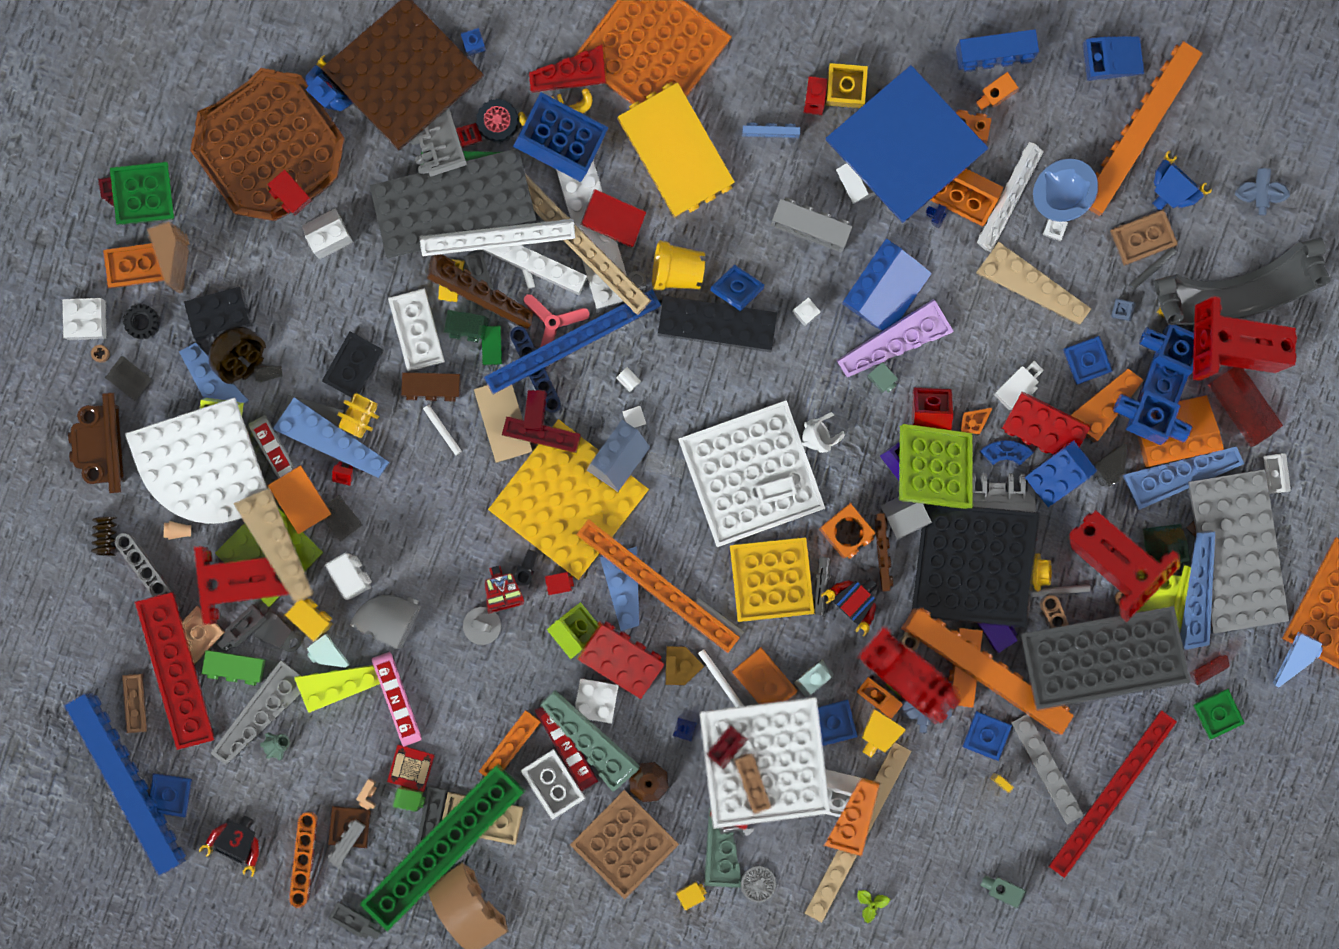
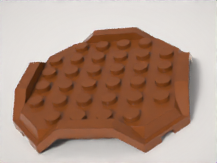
M260 68L246 83L220 101L197 111L196 127L190 151L235 215L276 221L289 215L281 207L283 202L279 198L275 200L268 192L271 188L267 185L284 169L311 200L326 190L338 178L345 138L323 106L306 91L308 85L299 74Z

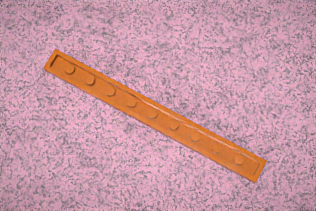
M589 519L576 534L726 653H729L739 640V636Z

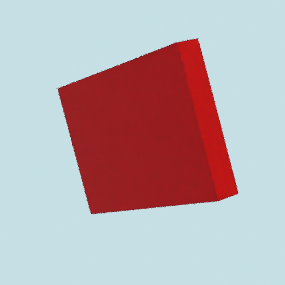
M594 189L580 225L632 248L636 242L646 212Z

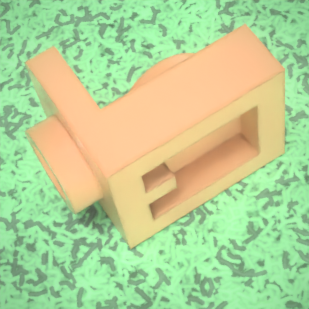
M371 778L367 780L356 799L360 801L359 805L367 810L370 808L374 809L377 805L367 799L368 796L372 798L377 789L375 787L376 781Z

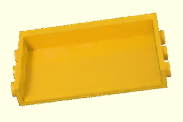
M671 82L662 87L663 91L660 93L653 92L646 96V101L642 103L637 101L630 105V110L619 115L618 121L675 218L686 211L691 213L700 208L698 204L703 201L706 204L716 198L715 194L719 192L724 194L733 189L731 185L735 182L678 82L674 85Z

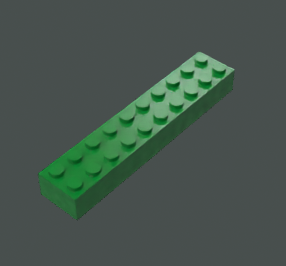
M497 764L360 905L388 932L503 815L525 790Z

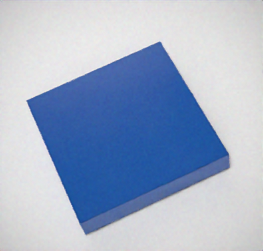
M733 265L711 286L710 291L741 311L764 289V284L736 265Z
M1100 336L1063 349L1076 385L1113 372Z
M848 699L817 707L822 746L858 737Z
M975 711L962 747L999 761L1012 725Z
M153 773L150 797L153 796L158 804L156 806L157 812L159 814L186 817L192 779Z

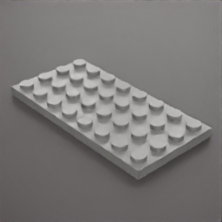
M1265 469L1189 481L1188 485L1196 534L1204 531L1215 532L1211 608L1212 633L1289 621Z

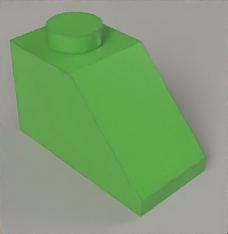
M400 786L397 789L393 807L417 812L419 808H423L426 797H423L424 792Z

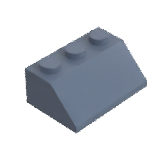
M622 419L592 460L587 471L619 492L650 446L637 429Z

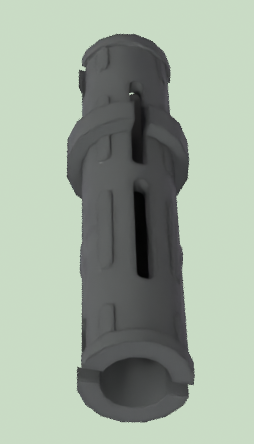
M819 557L818 574H816L817 586L814 615L825 616L827 595L821 597V594L828 590V582L831 580L829 574L832 559Z

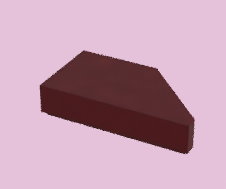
M111 177L98 179L101 198L114 207Z

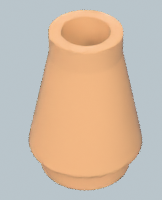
M169 521V523L164 522V538L170 540L191 537V525Z

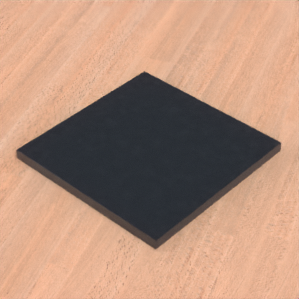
M924 504L932 523L921 529L912 610L923 608L931 614L929 617L932 619L1027 628L1040 513L980 507L955 508Z

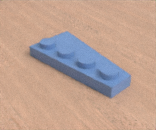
M637 546L627 549L637 557ZM600 557L620 630L623 631L639 626L638 583L605 557Z

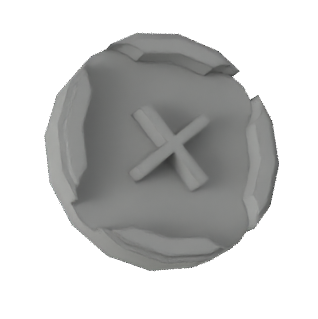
M478 607L467 613L463 622V630L471 642L478 645H486L498 638L502 624L496 612L488 614L487 607Z

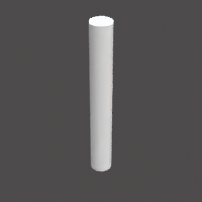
M425 406L423 410L455 455L461 453V449L431 406Z

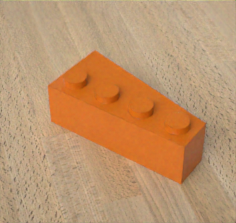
M1127 369L1070 415L1091 425L1086 437L1095 443L1118 415V413L1113 411L1119 395L1123 394L1131 398L1144 380L1130 369Z

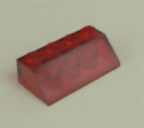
M1232 367L1208 383V386L1251 447L1258 445L1283 426L1244 368Z

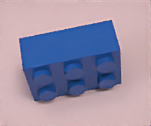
M1073 440L1025 476V479L1046 506L1050 507L1097 472V469Z

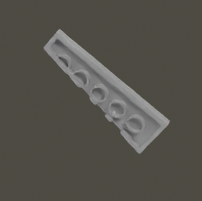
M281 660L211 754L227 765L301 695L294 676H299L300 674Z

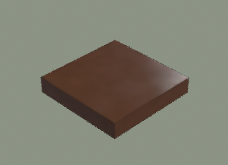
M332 806L328 845H336L338 841L341 842L343 839L341 837L344 831H348V825L356 819L364 824L365 828L352 847L367 848L371 809Z

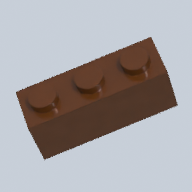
M402 372L401 396L406 397L408 401H417L418 397L425 398V401H437V398H444L446 402H456V398H460V374Z

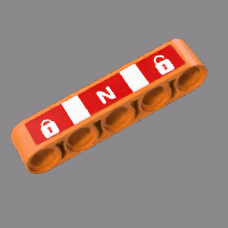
M311 811L301 814L298 819L289 896L291 905L296 908L304 906L308 902L310 895L318 824L317 815ZM307 815L313 819L311 826H307L303 822L304 817ZM303 835L310 837L311 842L309 845H304L301 842ZM301 854L308 857L307 864L300 863L299 856ZM298 874L305 875L306 882L304 884L297 881ZM296 893L303 895V903L295 901Z

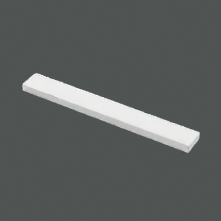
M573 219L420 236L422 256L575 239V228Z

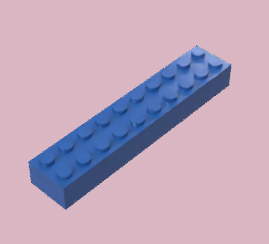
M93 693L84 694L64 706L157 874L160 876L185 862L184 857H186V854L181 846H177L175 842L177 838L174 832L167 828V820L164 814L157 812L156 806L158 804L153 796L150 797L148 794L147 783L138 776L139 769L128 758L130 755L125 745H121L118 740L120 739L119 733L115 728L112 729L109 724L111 719L106 712L102 711L100 699L97 695H93Z

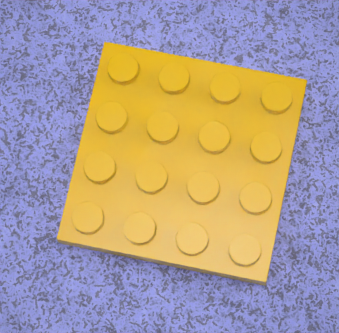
M806 537L730 545L738 622L814 614Z

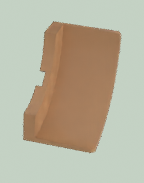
M461 863L443 875L428 890V894L438 917L457 943L464 949H482L508 932L505 916L497 911L489 901L485 902L480 895L483 891L477 881L474 870Z

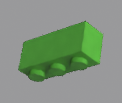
M206 650L202 673L207 674V678L218 679L219 676L226 677V681L237 682L238 679L245 680V684L256 685L257 682H262L266 659Z

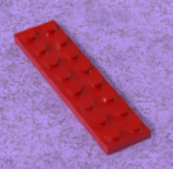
M174 592L135 601L176 749L179 750L215 740Z

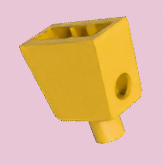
M873 709L861 738L868 742L862 752L871 758L877 749L886 752L906 729Z

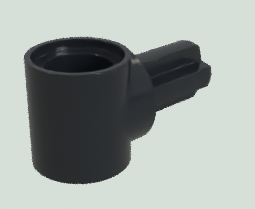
M527 550L522 566H518L514 575L517 584L527 586L531 583L535 572L532 569L538 556L536 551ZM521 572H527L529 575V579L525 583H521L518 580V575Z

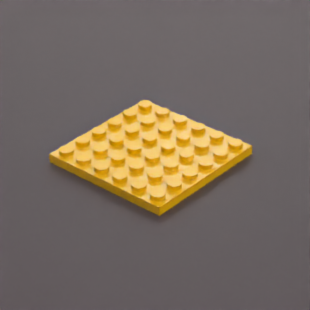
M559 419L552 426L554 428L575 432ZM582 437L580 438L577 453L538 444L488 508L491 513L578 580L600 554L576 535L589 519L609 536L613 537L649 491L646 486L630 475L619 492H617L588 472L587 468L599 450Z

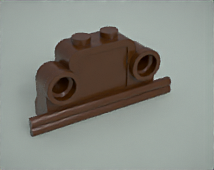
M103 393L102 406L86 405L79 409L77 418L80 423H75L71 427V432H68L69 444H72L69 458L76 468L82 469L81 475L86 483H109V493H121L124 471L119 406L115 405L114 393Z

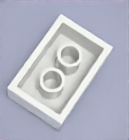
M347 553L326 564V567L344 598L353 599L370 589L372 581L367 573L361 571L360 567L362 564L358 557Z
M555 749L521 770L552 820L585 799L584 794Z

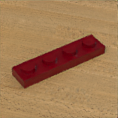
M506 416L502 436L577 453L581 434L543 425V430L524 429V420Z

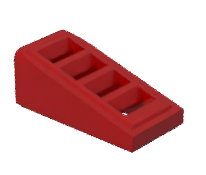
M476 123L456 128L462 148L482 141ZM470 129L473 130L475 139L471 138V135L469 133ZM462 132L466 133L468 141H464Z

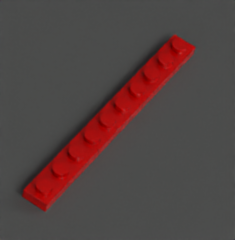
M1162 710L1158 712L1048 867L1063 878L1067 876L1177 723L1176 720Z

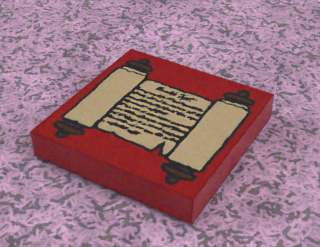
M398 744L387 782L425 792L435 754L406 746L403 747V745Z

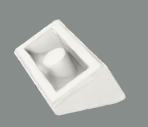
M1286 454L1263 456L1269 494L1290 492Z

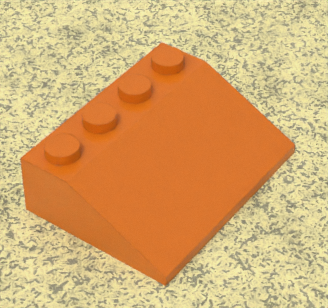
M1207 395L1178 402V405L1181 406L1176 418L1192 425L1190 434L1184 443L1169 436L1167 441L1162 445H1158L1138 436L1145 468L1224 450L1220 431Z

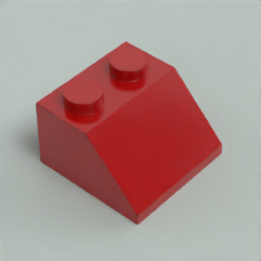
M914 387L912 425L951 430L953 421L952 389Z

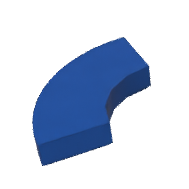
M1008 440L991 443L979 451L992 465L1002 460L1014 461L1021 465L1034 453L1026 445Z

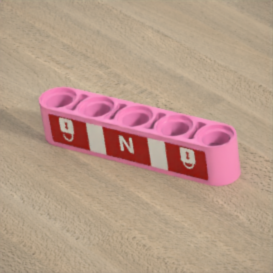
M391 652L373 657L372 662L403 747L421 741L422 737Z

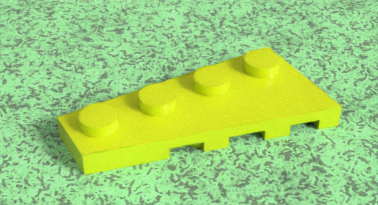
M373 665L294 676L308 713L380 684Z

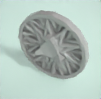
M755 866L746 870L741 879V890L746 898L754 902H765L774 894L776 879L768 868Z

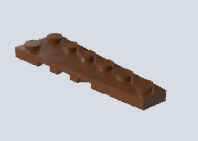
M431 255L427 279L514 322L518 326L526 329L531 326L532 311L512 298L507 297L498 289L493 291L489 288L487 282L482 279L480 281L470 276V271L467 269L462 271L455 266L456 262L445 255Z

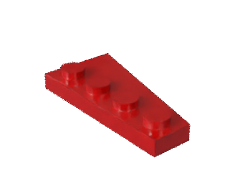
M603 45L596 46V48L589 51H583L574 57L565 58L556 64H550L529 72L530 91L535 93L607 83Z

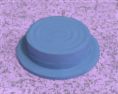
M1064 159L1049 165L1039 175L1034 185L1033 200L1036 208L1044 217L1056 222H1066L1080 217L1089 210L1098 193L1097 176L1088 164L1077 159Z

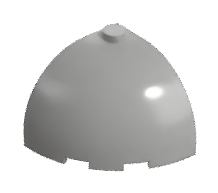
M395 595L377 596L361 605L354 614L350 625L354 628L357 627V630L367 635H374L375 639L396 649L403 648L421 606L418 605V600L409 596L407 599Z

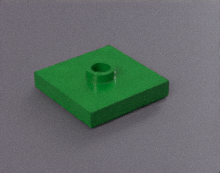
M1225 689L1193 704L1209 740L1245 724L1229 689Z

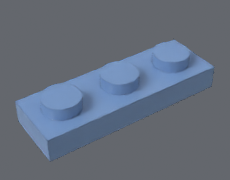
M747 123L742 128V136L799 138L800 127H796V124H785V127H780L775 123H767L765 126H758V123Z

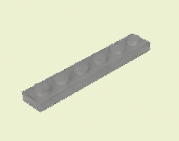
M1025 714L1010 722L1065 823L1069 824L1084 816L1030 716Z

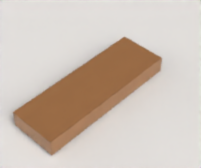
M143 674L122 675L126 732H146Z
M753 753L734 758L753 815L771 809Z

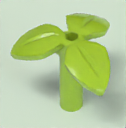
M859 890L857 892L859 902L868 904L862 910L863 919L866 923L873 921L877 908L882 909L890 902V898L886 895H877L874 900H871L870 892L866 890Z

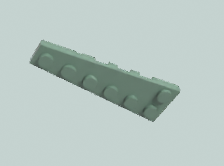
M556 690L542 701L541 706L560 726L563 733L573 740L578 751L583 752L587 757L588 763L598 770V775L613 792L639 770V764Z

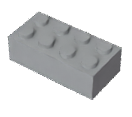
M789 198L780 199L771 226L842 253L852 226L849 225L850 222L840 218L837 221L825 212L816 213L812 207L807 205L802 207L795 205L796 202Z

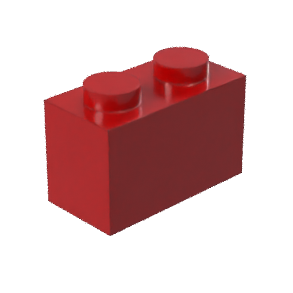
M285 169L267 184L271 188L268 192L275 200L279 198L283 202L281 207L288 214L292 212L296 216L312 202Z

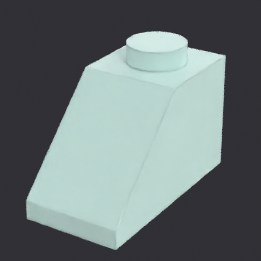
M325 634L307 648L309 651L307 655L313 663L317 661L318 664L339 667L351 665L328 634Z

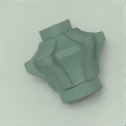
M270 732L266 733L265 741L260 743V747H263L265 754H267L266 758L270 759L273 757L279 761L282 760L284 751L288 750L290 745L289 738L285 734L274 735Z

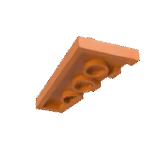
M864 778L860 779L824 846L862 856L880 783Z

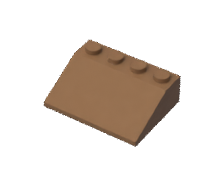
M170 221L147 229L166 285L179 294L183 293L189 254L187 245H190L187 234H184L180 228H177L176 225L174 226Z

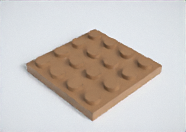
M625 789L570 844L624 900L679 845Z

